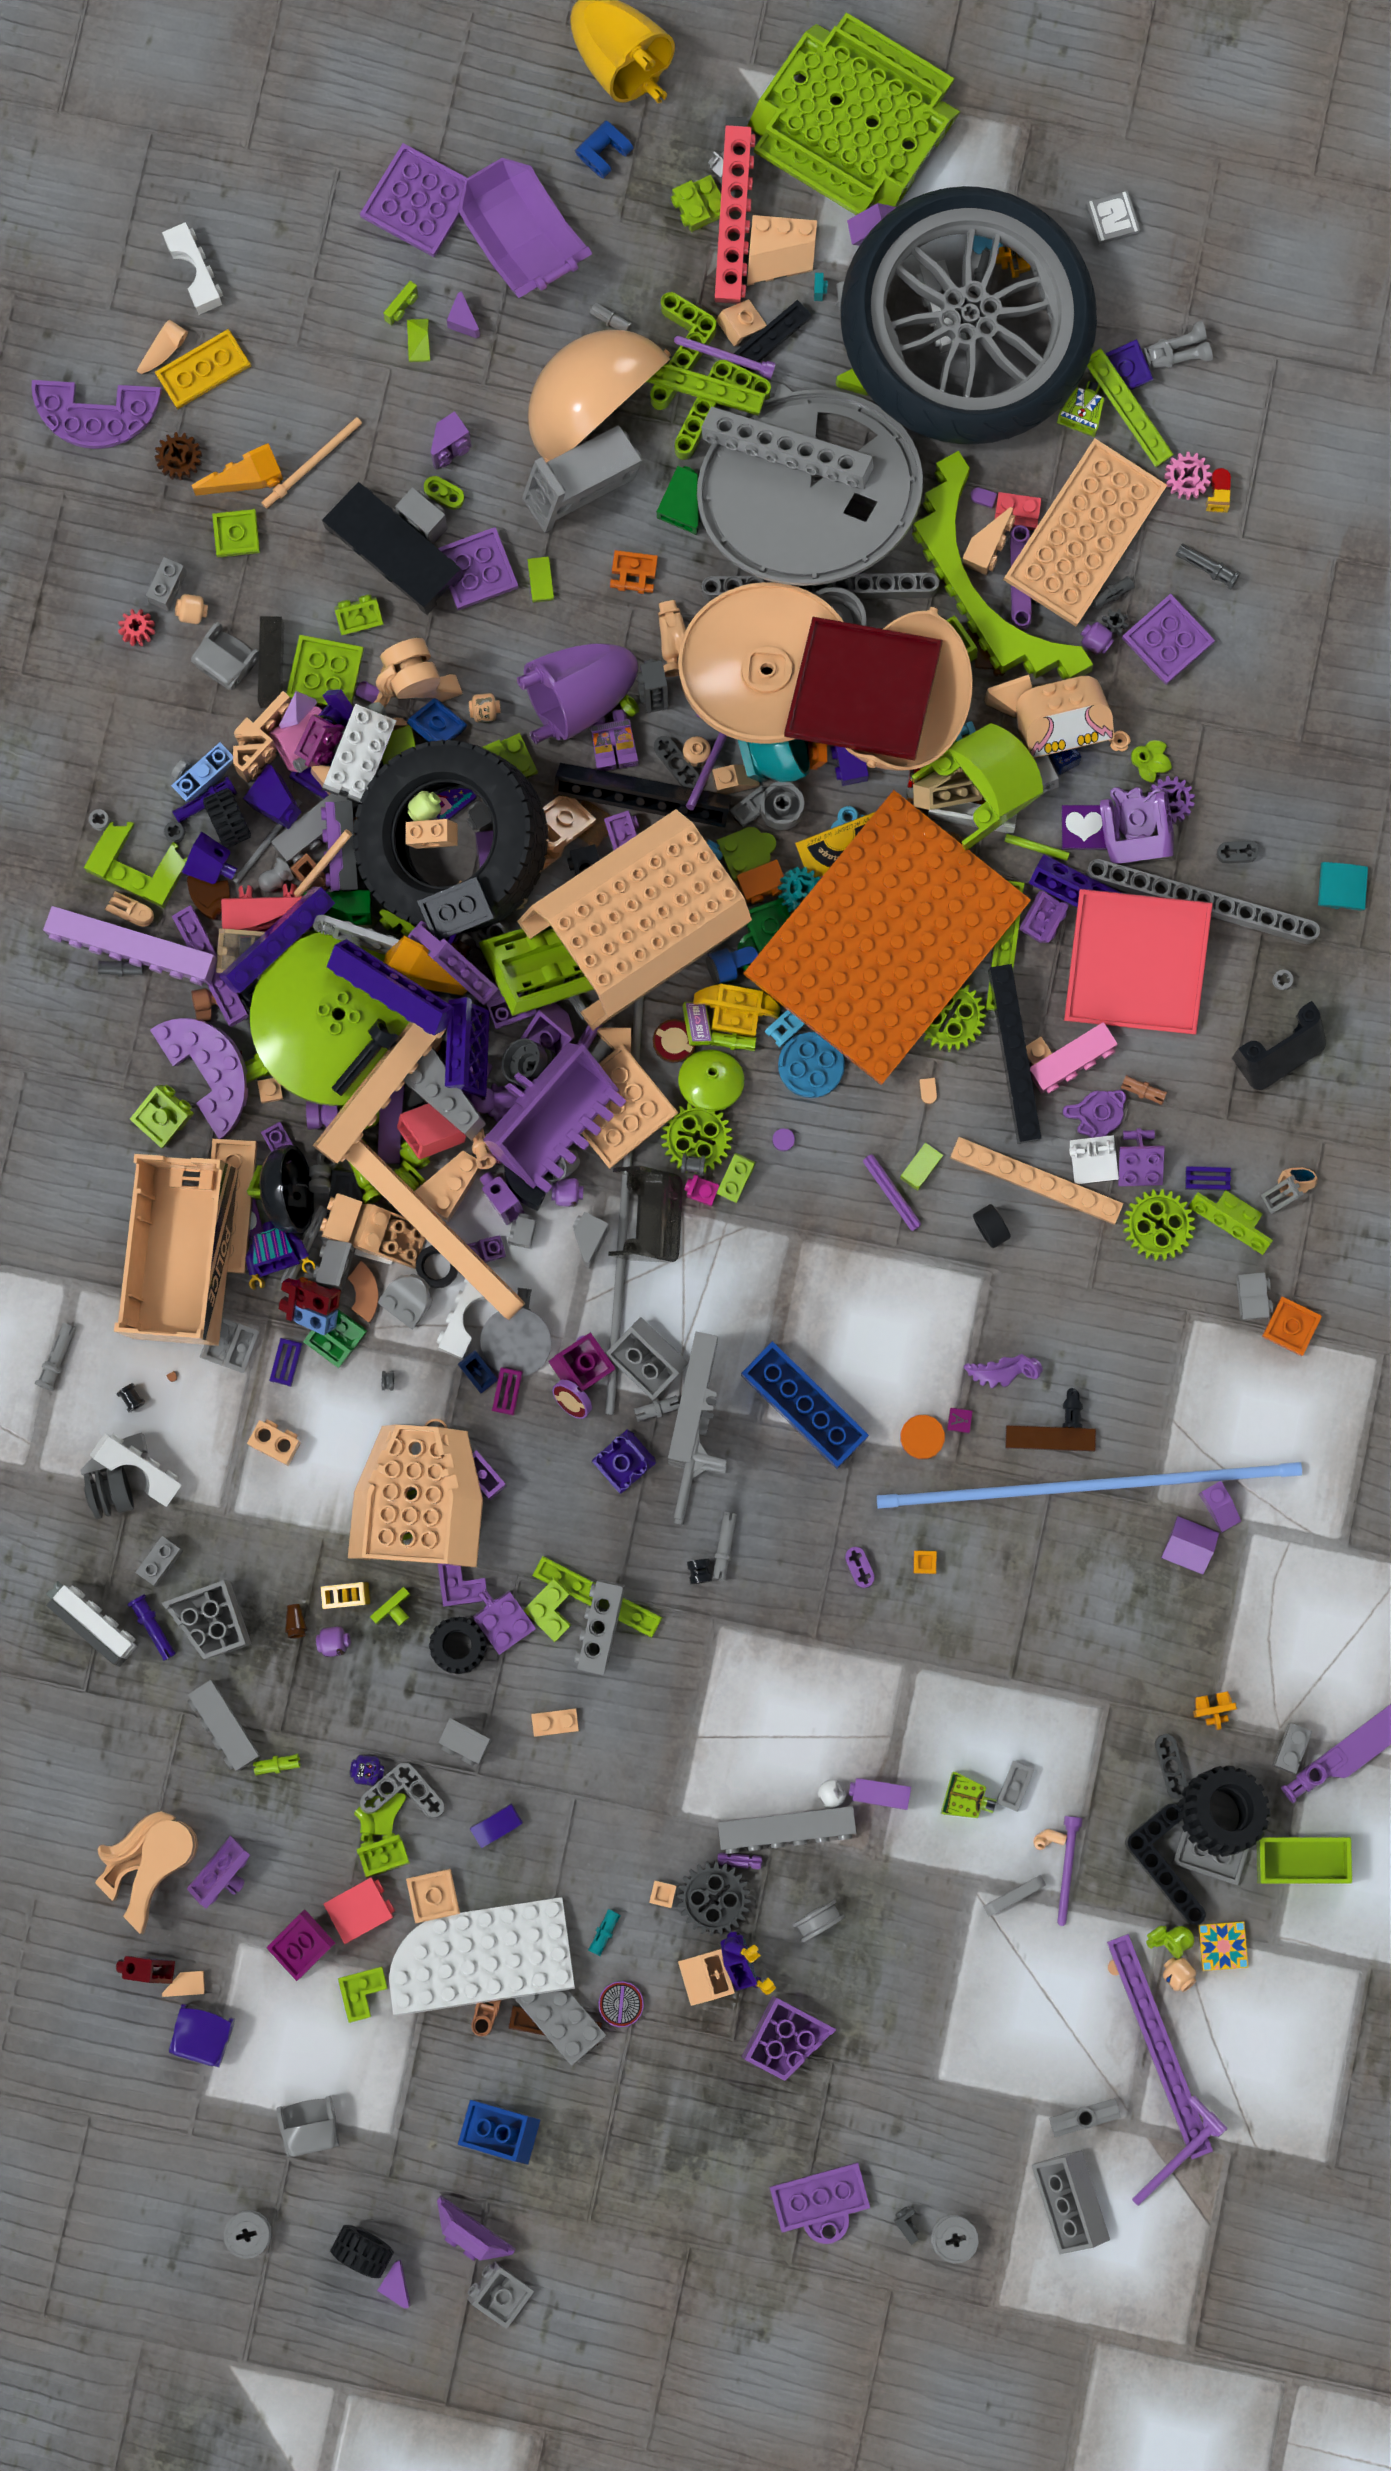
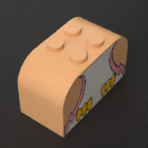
M1079 676L1037 686L1024 692L1017 701L1016 711L1019 733L1024 746L1033 758L1114 739L1111 709L1100 683L1093 677Z

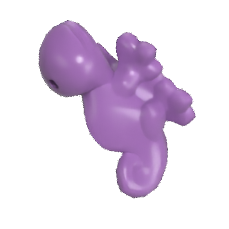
M513 1083V1085L520 1091L523 1092L525 1090L521 1086H518ZM492 1084L491 1089L487 1088L486 1097H478L473 1094L470 1097V1101L478 1112L488 1113L490 1117H494L496 1122H499L501 1117L509 1111L517 1099L503 1086L498 1087L496 1084Z

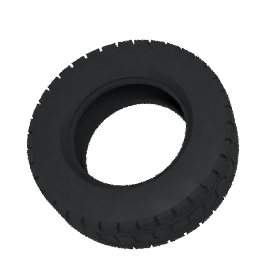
M438 740L422 743L401 752V754L389 760V764H385L377 772L378 775L372 778L367 786L369 787L368 790L365 789L360 800L362 803L358 805L355 815L357 820H354L353 833L355 835L353 836V847L356 850L354 851L355 859L359 866L358 869L361 877L373 896L382 906L397 917L416 926L420 921L426 923L417 901L454 885L444 887L431 886L415 869L410 857L409 845L406 844V822H413L408 814V804L421 791L434 792L437 795L447 790L460 788L473 790L488 807L492 818L493 841L490 852L481 868L467 880L479 876L496 917L459 933H470L486 929V927L504 920L513 913V910L516 911L524 903V898L527 899L533 891V885L536 886L541 875L539 872L544 867L546 860L544 856L547 855L548 842L546 841L548 839V826L546 825L545 811L542 809L543 805L537 792L528 779L506 759L478 745L463 741Z

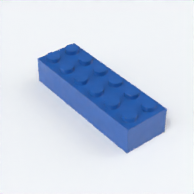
M773 1341L741 1373V1377L836 1469L868 1438L869 1435Z

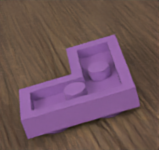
M438 1564L443 1607L484 1602L479 1596L481 1592L487 1599L483 1590L487 1589L485 1578L463 1581L461 1566Z

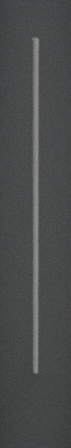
M644 996L637 1000L634 1005L631 1055L638 1063L640 1059ZM633 1151L623 1159L610 1348L620 1339ZM612 1361L611 1363L616 1369L608 1374L605 1411L607 1415H614L618 1367Z

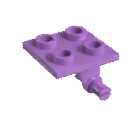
M1136 1128V1131H1123V1140L1136 1139L1137 1146L1119 1148L1118 1186L1163 1185L1164 1146H1143L1142 1139H1155V1131L1141 1130V1128Z

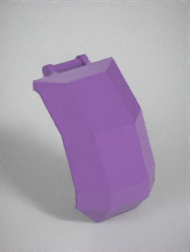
M500 158L465 179L458 212L494 269L518 298L537 287L541 291L546 289L548 284L570 271L574 272L579 269L577 263L592 255L589 247L582 242L565 221L530 165Z

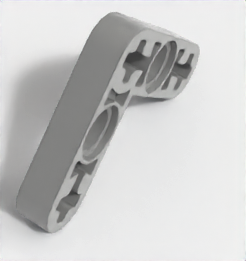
M409 1763L397 1765L369 1789L359 1802L360 1808L364 1813L372 1814L403 1789L427 1817L432 1819L438 1818L444 1811L442 1800ZM401 1768L409 1770L408 1776L411 1780L414 1777L418 1779L412 1782L409 1788L405 1785L409 1783L407 1778L399 1777V1769ZM382 1783H391L393 1785V1792L391 1794L382 1793L380 1788ZM420 1784L424 1786L425 1794L423 1796L417 1797L413 1794L412 1789L415 1785ZM376 1790L378 1795L384 1800L381 1802L380 1798H378L374 1802V1808L370 1806L366 1808L364 1806L366 1803L365 1798L372 1799L376 1795L373 1791ZM428 1794H431L432 1797L429 1798V1801L433 1805L439 1804L437 1808L439 1812L433 1811L430 1813L428 1811L430 1805L427 1802L423 1805L420 1801H423Z

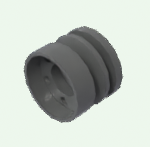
M519 1039L510 1044L502 1058V1072L510 1082L526 1089L514 1076L519 1072L532 1082L534 1079H537L557 1054L533 1040Z
M123 1465L112 1471L107 1468V1479L103 1478L99 1470L95 1471L96 1482H94L91 1473L84 1474V1492L88 1506L92 1510L95 1519L103 1517L102 1508L106 1516H111V1505H115L118 1513L134 1510L133 1496Z

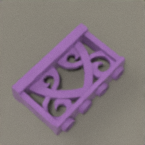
M420 921L408 935V938L428 948L431 951L429 956L483 1005L499 989L444 938L439 941L434 937L424 921Z

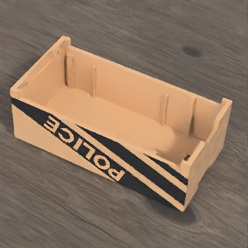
M134 1154L133 1163L136 1164L119 1318L118 1323H115L114 1332L138 1340L219 1346L238 1169L218 1159H185L160 1155ZM184 1171L200 1172V1178L183 1176ZM183 1180L199 1181V1186H184L182 1184Z

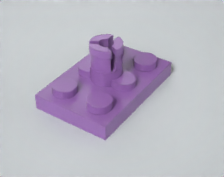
M230 1836L188 1886L187 1890L206 1909L217 1900L218 1894L223 1888H226L231 1894L235 1895L244 1885V1880L235 1873L245 1866L250 1854L236 1839Z

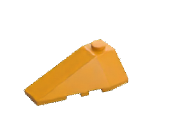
M403 936L386 952L383 960L385 964L425 989L463 995L468 991L429 956L428 948L406 936Z

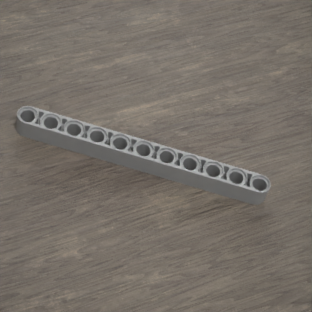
M933 573L856 574L846 579L823 585L828 588L844 583L848 587L846 590L855 594L859 599L931 598L938 591L939 579ZM710 576L702 582V596L707 601H711L720 594L729 591L727 588L730 585L739 587L752 583L771 581L756 576ZM904 582H909L913 587L911 589H904L901 585ZM925 582H931L934 584V587L932 589H927L923 586V584ZM860 583H866L868 584L869 588L867 590H861L859 589L858 585ZM888 583L891 588L884 590L880 587V584ZM710 585H713L717 588V590L715 592L710 593L706 590V588ZM803 585L804 590L811 593L818 591L815 589V585Z
M1095 859L1091 861L1086 871V876L1113 889L1130 894L1178 899L1176 893L1183 891L1187 895L1185 900L1197 901L1198 898L1203 897L1208 902L1213 903L1211 917L1299 943L1312 944L1320 934L1319 925L1312 920L1105 860ZM1099 867L1103 874L1099 876L1094 875L1091 869ZM1120 873L1124 880L1120 882L1115 881L1112 875ZM1134 880H1143L1145 886L1142 888L1136 887ZM1155 886H1164L1166 892L1164 894L1157 893ZM1219 904L1228 905L1229 911H1220ZM1240 911H1249L1250 918H1243L1240 915ZM1261 917H1270L1272 923L1269 925L1264 924L1261 921ZM1282 923H1291L1293 926V930H1285L1282 926ZM1305 928L1312 929L1314 936H1306L1303 930Z

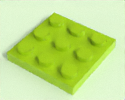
M299 635L286 694L292 700L295 692L298 691L316 699V705L326 707L328 704L323 698V694L327 690L341 689L352 705L364 647Z

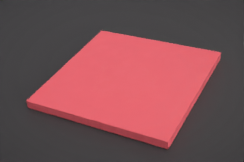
M1079 889L1064 1021L1101 1024L1104 1022L1105 1025L1196 1035L1213 903Z

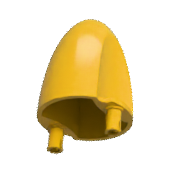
M577 0L572 7L570 15L572 35L586 66L603 89L616 102H629L648 92L657 103H662L660 97L665 100L667 93L657 82L661 73L668 69L674 56L675 43L673 38L649 17L619 0Z

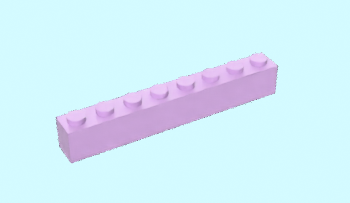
M54 906L50 909L43 929L52 941L61 943L64 940L69 942L70 946L78 949L84 946L89 948L90 952L98 955L104 952L109 954V957L114 960L121 961L122 958L127 959L134 966L142 967V964L150 966L149 969L154 972L162 973V971L170 973V976L181 980L182 977L190 979L191 983L200 986L203 983L210 985L216 970L217 958L213 954Z

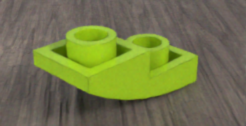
M383 909L379 911L381 917L379 921L386 930L391 928L395 933L402 928L400 932L403 936L408 937L415 928L411 923Z

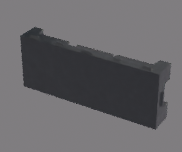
M360 482L322 519L327 531L332 535L334 533L355 553L416 603L419 609L426 615L437 606L436 601L450 586L455 587L464 577L461 568L451 558L443 554L431 541H428L416 531L415 527L408 521L403 520L391 507L383 503L371 490Z

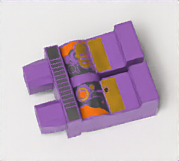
M623 709L612 712L614 722L605 723L603 716L591 726L597 770H616L613 747L616 748L619 769L639 766L630 720L627 719Z

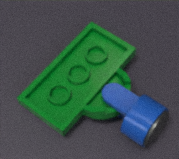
M783 898L749 909L752 919L746 925L749 933L740 940L736 951L730 953L727 948L707 955V968L715 984H724L737 979V968L741 967L743 970H746L790 917L786 905H782Z

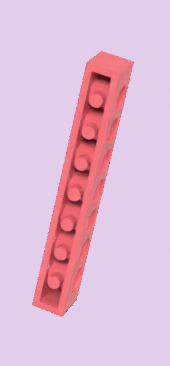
M726 126L715 285L716 303L738 304L741 303V298H745L746 285L742 284V276H747V263H743L744 255H748L749 242L745 241V233H749L750 220H746V212H751V199L747 198L748 190H752L753 177H749V169L754 167V156L750 155V148H755L756 135L751 134V127ZM740 146L745 149V152L742 155H737L733 150ZM735 168H741L744 173L741 176H735L732 171ZM738 189L743 194L739 198H734L731 192ZM732 211H738L741 213V217L739 219H732L729 214ZM736 232L740 235V238L736 241H731L728 235ZM729 254H736L738 260L733 263L729 262L727 256ZM734 275L737 281L734 284H729L725 281L726 277Z

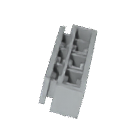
M598 1579L596 1584L592 1583L589 1597H593L591 1606L587 1605L584 1617L588 1619L587 1627H582L580 1641H583L582 1649H577L575 1663H578L577 1669L600 1675L606 1673L625 1591L624 1584ZM599 1600H608L610 1607L608 1609L601 1608ZM594 1622H603L605 1629L598 1631L594 1626ZM589 1644H598L600 1652H592L589 1648Z

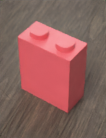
M430 1104L404 1112L399 1116L397 1129L419 1160L465 1143L466 1136Z
M371 1877L323 1904L344 1944L394 1918L392 1913L395 1912V1909L389 1899L385 1901L382 1892L385 1890L379 1879L375 1881Z

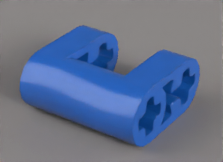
M604 121L575 150L577 156L602 179L611 172V168L598 154L609 144L624 157L634 149L631 142L608 121Z

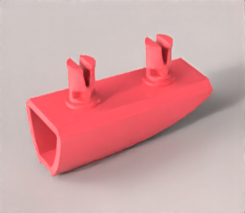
M293 883L291 884L290 892L287 890V885H283V897L252 898L253 888L248 885L246 894H244L243 887L240 886L238 889L239 898L221 899L222 929L266 932L303 896L296 897L294 895L297 887Z

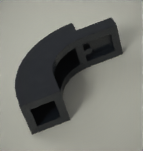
M504 1165L505 1180L509 1189L521 1203L538 1211L546 1193L538 1186H535L533 1189L521 1177Z

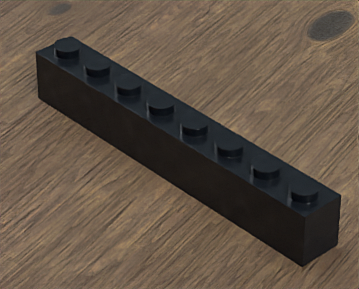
M565 763L559 764L553 792L554 795L666 816L676 809L690 821L724 828L726 827L732 798L730 795L703 790L694 810H689L686 804L694 788Z
M1012 964L990 967L988 975L1017 1144L1039 1141L1042 1138Z

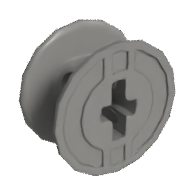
M253 2210L242 2211L234 2215L226 2224L224 2243L234 2256L243 2259L254 2258L261 2254L269 2245L272 2236L271 2226L267 2218L261 2213ZM245 2228H247L248 2232L254 2230L257 2232V2234L250 2237L251 2240H248L247 2237L239 2238V2234L244 2233Z
M947 2215L934 2225L931 2233V2244L935 2252L944 2261L953 2264L963 2263L975 2254L979 2244L978 2233L974 2225L967 2219L958 2215ZM954 2233L957 2236L964 2235V2238L957 2240L956 2245L952 2242L945 2243L946 2240L952 2239V2234Z

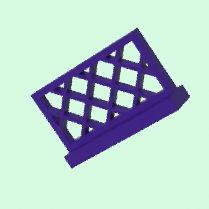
M467 997L450 999L448 1004L453 1006L454 1009L447 1024L445 1087L458 1088L478 1097H486L490 1011L473 1004L472 999ZM473 1023H474V1026H475V1028H476V1031H475V1032H474L473 1027H472V1024H473ZM472 1045H473V1047H474V1049H475V1053H473V1051H472V1048H471ZM471 1066H472V1068H473L474 1075L472 1074V1072H471V1070H470V1067H471ZM476 1080H478L479 1082V1089L476 1084Z

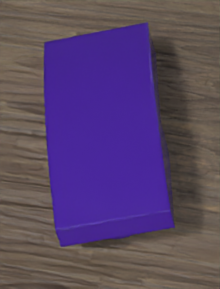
M511 1803L496 1811L490 1817L473 1825L470 1830L482 1848L517 1828L523 1822Z

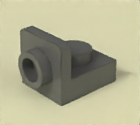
M904 2207L895 2214L897 2218L894 2222L912 2245L919 2240L916 2236L919 2231L911 2221L907 2223L905 2220L916 2213L913 2207L910 2209Z

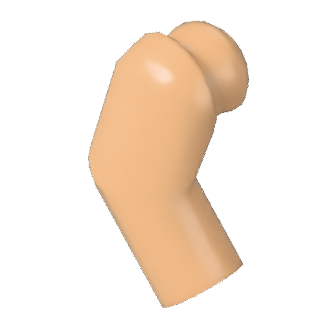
M1046 1829L1035 1836L1033 1840L1034 1846L1038 1850L1045 1849L1052 1842L1064 1846L1067 1835Z

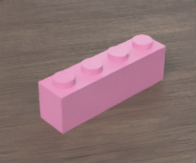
M1102 1022L1031 1066V1079L1041 1094L1046 1091L1049 1094L1060 1087L1058 1085L1064 1080L1069 1082L1078 1076L1077 1072L1084 1068L1087 1071L1095 1066L1097 1059L1102 1056L1106 1059L1113 1055L1118 1043L1105 1023Z

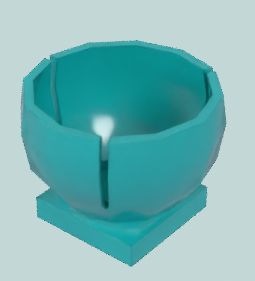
M794 739L772 744H759L738 740L748 778L760 783L767 781L768 778L779 782H791L807 776L810 772V761L805 740Z

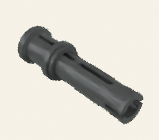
M1183 543L1175 555L1210 574L1212 580H1219L1226 584L1230 590L1240 575V572H1234L1225 567L1224 563H1216Z

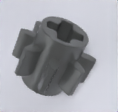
M1109 609L1108 617H1102V621L1106 623L1104 626L1112 634L1117 633L1121 636V629L1128 628V624L1124 623L1128 615L1123 616L1120 613L1121 609H1118L1117 612H1112ZM1113 620L1118 621L1116 626L1112 625Z

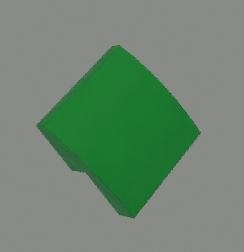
M337 1308L336 1328L326 1335L311 1330L303 1342L334 1366L340 1368L367 1333V1330Z

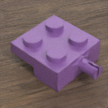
M485 1589L483 1592L487 1599L482 1592L479 1593V1596L486 1606L472 1617L500 1655L536 1628L510 1591L493 1600L487 1589Z

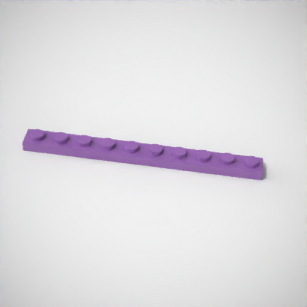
M1129 1934L1108 1941L1107 1945L1184 2143L1187 2146L1204 2129L1198 2112L1188 2102L1192 2098ZM1208 2138L1190 2155L1191 2159L1213 2152Z

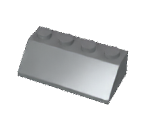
M1082 2150L1032 2164L1059 2254L1094 2248L1110 2240Z

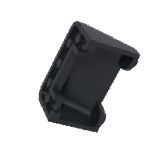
M1313 1001L1304 1005L1296 1015L1298 1025L1293 1030L1294 1034L1266 1051L1264 1046L1258 1041H1249L1237 1049L1232 1059L1252 1088L1256 1090L1266 1089L1325 1049L1326 1037L1320 1012Z

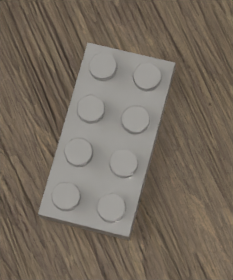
M568 1990L514 1998L571 2067L606 2037V2034Z

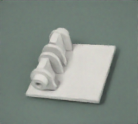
M1114 1135L1070 1140L1069 1151L1072 1157L1075 1184L1119 1179Z

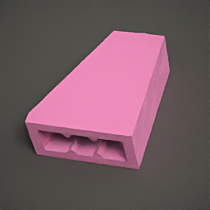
M314 706L299 724L282 729L278 726L269 732L289 771L298 772L293 766V761L300 757L294 754L311 716L321 713L322 709Z

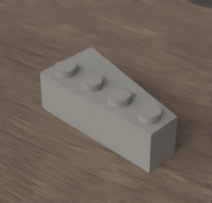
M432 1047L425 1057L422 1056L417 1061L419 1065L412 1074L408 1073L403 1080L413 1091L472 1141L486 1123L463 1090L445 1087L446 1065Z

